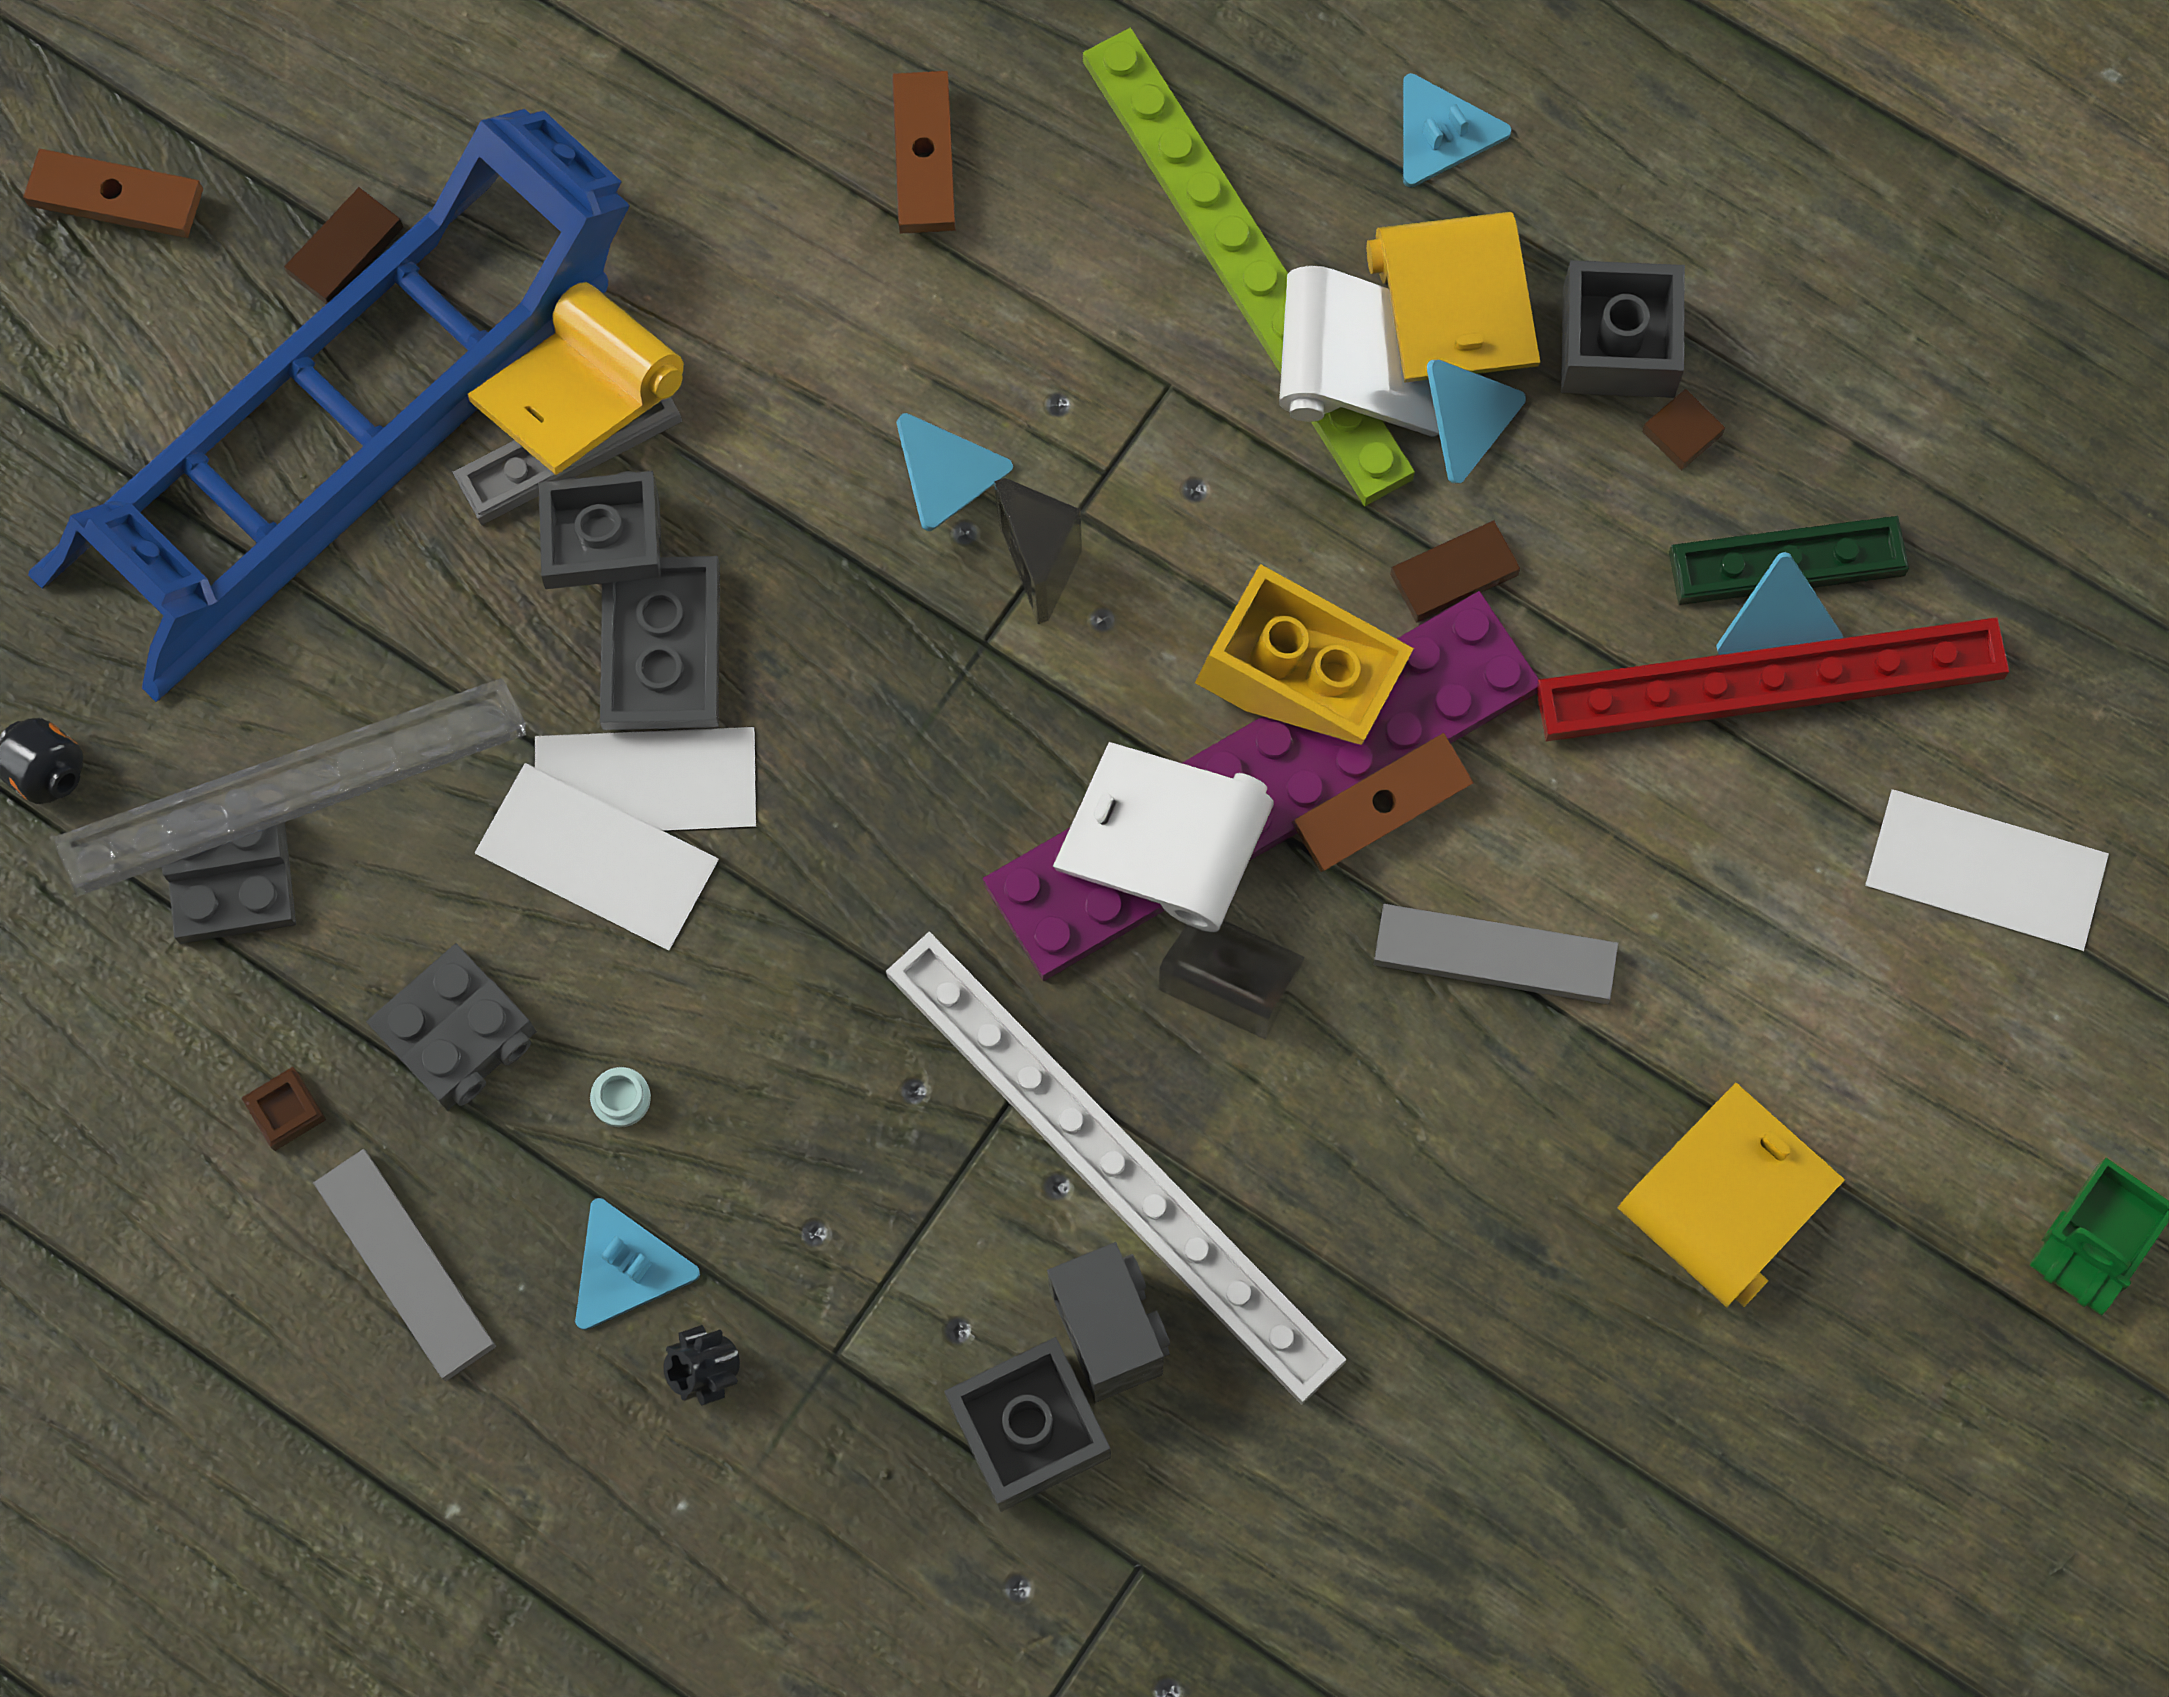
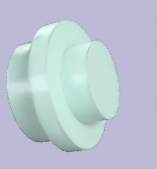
M616 1067L602 1073L595 1080L590 1093L591 1106L596 1116L605 1124L613 1127H627L637 1123L648 1111L651 1101V1093L646 1080L635 1070L626 1067Z

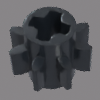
M703 1325L679 1332L680 1342L667 1346L666 1351L668 1354L664 1360V1375L670 1388L675 1393L681 1395L683 1401L697 1397L701 1406L725 1398L724 1388L733 1386L738 1382L736 1375L740 1368V1358L733 1342L723 1336V1332L720 1329L706 1333Z

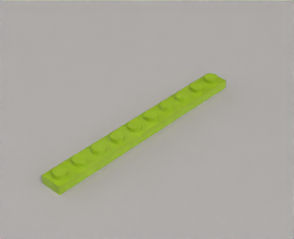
M1130 27L1084 51L1083 64L1281 374L1288 272ZM1340 407L1324 414L1321 420L1311 422L1364 507L1413 481L1414 469L1382 420Z

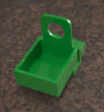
M2106 1157L2097 1164L2067 1210H2062L2042 1238L2041 1241L2044 1244L2037 1251L2029 1266L2042 1274V1279L2049 1284L2055 1283L2077 1299L2076 1303L2082 1307L2087 1306L2102 1316L2118 1294L2129 1287L2131 1284L2130 1278L2168 1224L2169 1200Z

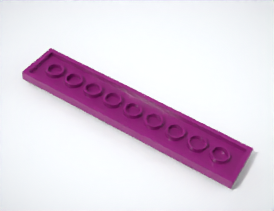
M1480 591L1397 638L1414 649L1362 745L1262 716L1182 762V764L1229 778H1234L1236 773L1246 774L1260 780L1267 786L1266 794L1271 797L1274 805L1249 861L1297 834L1296 829L1291 823L1296 818L1440 734L1444 733L1451 744L1537 694L1538 677ZM1070 828L983 877V885L1043 981L1165 911L1160 903L1056 871L1053 865Z

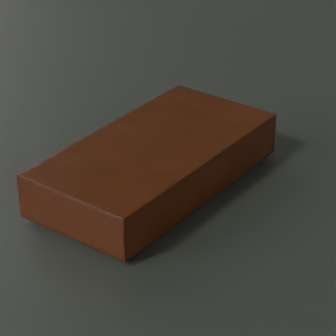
M358 187L292 257L284 268L291 278L327 304L374 260L402 230L403 224L399 217Z
M1493 520L1391 567L1390 575L1417 623L1456 605L1478 591L1482 593L1519 576L1520 567Z

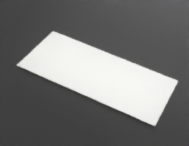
M754 727L535 736V768L662 831L756 827Z
M527 763L523 765L475 851V854L667 950H670L719 860Z
M1892 789L1865 886L2084 951L2109 853Z

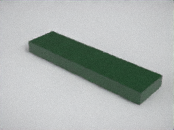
M1898 516L1673 544L1669 550L1678 605L1750 596L1777 555L1783 552H1787L1792 556L1812 588L1906 576L1909 570Z

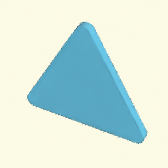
M1410 73L1404 77L1403 183L1407 187H1415L1510 137L1511 127L1502 120L1415 74Z
M1430 360L1427 364V373L1448 480L1451 483H1462L1524 405L1526 397L1523 391L1442 360Z
M903 413L896 422L921 526L926 531L936 529L1008 475L1013 469V464L1008 458L913 415Z
M1783 552L1777 555L1716 645L1718 654L1723 655L1841 639L1844 637L1792 556L1787 552Z
M597 1198L592 1201L590 1206L575 1323L581 1330L591 1329L697 1281L700 1277V1270L692 1262L604 1199Z

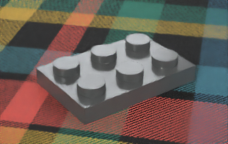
M718 556L660 557L661 577L602 583L600 724L603 730L719 727L720 562Z

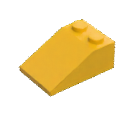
M1260 564L1211 649L1195 684L1244 711L1362 745L1414 648Z

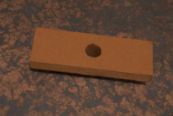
M948 71L893 73L900 234L956 231ZM921 153L931 154L928 157H918Z
M39 148L23 199L29 207L188 238L203 187L200 181L196 179ZM120 194L118 197L111 199L114 195Z
M1442 733L1296 818L1291 823L1320 872H1323L1473 784V781L1446 735ZM1375 794H1382L1389 800L1390 808L1387 813H1381L1374 808L1373 797Z

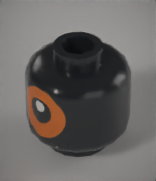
M31 718L17 721L9 725L1 733L0 779L25 800L35 804L51 803L59 798L66 797L77 787L83 768V752L78 743L55 724L43 718Z

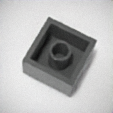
M1570 260L1563 287L1561 393L1675 398L1684 372L1685 265Z
M1114 1242L1047 1270L1050 1293L1095 1403L1163 1375L1164 1357L1170 1355L1168 1349L1170 1341L1158 1312L1145 1313L1141 1301L1146 1299L1144 1292L1146 1284L1133 1254L1122 1257L1117 1243Z
M1057 1337L944 1391L951 1410L1000 1512L1111 1458V1448Z

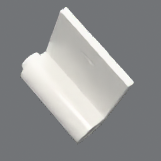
M1305 266L1291 270L1287 274L1279 405L1284 410L1290 412V416L1293 419L1304 422L1321 420L1324 414L1343 407L1432 437L1438 435L1439 430L1429 380L1404 383L1389 289L1322 266Z
M1109 742L1053 867L1056 871L1160 903L1171 916L1200 930L1217 932L1220 929L1274 802L1266 794L1267 786L1252 776L1236 773L1234 778H1229Z

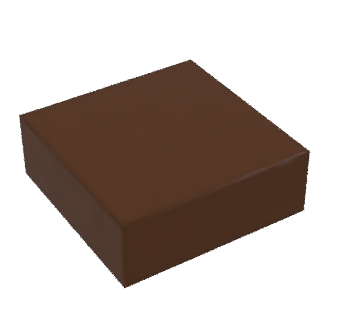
M1684 389L1644 424L1642 432L1682 471L1723 435L1725 427L1687 389Z
M294 1067L242 1097L244 1104L264 1138L274 1151L326 1120L300 1074Z

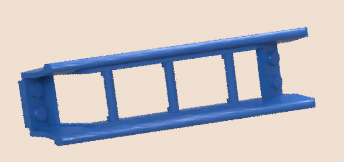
M526 109L481 120L433 209L104 504L71 515L59 544L30 569L28 576L43 589L91 546L104 556L163 615L149 648L142 689L155 702L159 701L477 411L478 408L469 401L468 393L555 333L553 311L560 297L570 287L578 283L587 282L595 286L603 294L607 291L608 277L604 272L609 248L630 207L616 193L622 181L544 110L530 114ZM501 176L561 233L521 303L487 332L486 330L479 331L418 273L420 268L416 264L438 245L448 225L484 194L496 179ZM396 283L468 351L383 428L381 425L375 427L314 369L315 362L312 358ZM291 377L363 447L277 525L275 522L269 524L207 464L209 458L205 454ZM183 473L257 543L211 586L208 579L140 513Z

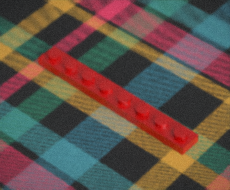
M1998 617L1539 679L1537 682V696L1545 740L1547 742L2003 680L2008 675L2009 668Z

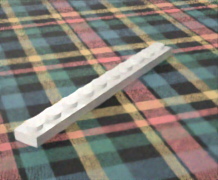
M930 931L886 970L887 977L1301 1405L1345 1364L1346 1358Z

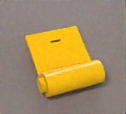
M1512 212L1379 227L1376 229V239L1367 240L1366 248L1369 271L1371 274L1379 273L1382 283L1388 284L1404 383L1429 380L1427 364L1430 360L1439 359L1476 374L1540 365L1518 229Z
M587 282L578 283L570 287L556 303L553 311V325L555 329L553 335L468 393L469 401L555 475L561 473L662 399L671 397L679 389L683 379L684 363L681 357L595 286Z
M1735 1082L1646 1174L1617 1208L1726 1308L1734 1300L1745 1307L1769 1281L1760 1273L1761 1270L1845 1179Z

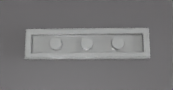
M671 397L662 399L558 475L551 472L515 440L453 472V475L479 523L483 525L539 496L540 482L559 481L563 478L576 477L682 422V418Z
M1383 904L1373 965L1608 1004L1611 998L1618 943Z
M362 1149L313 1182L445 1382L496 1347L365 1149Z

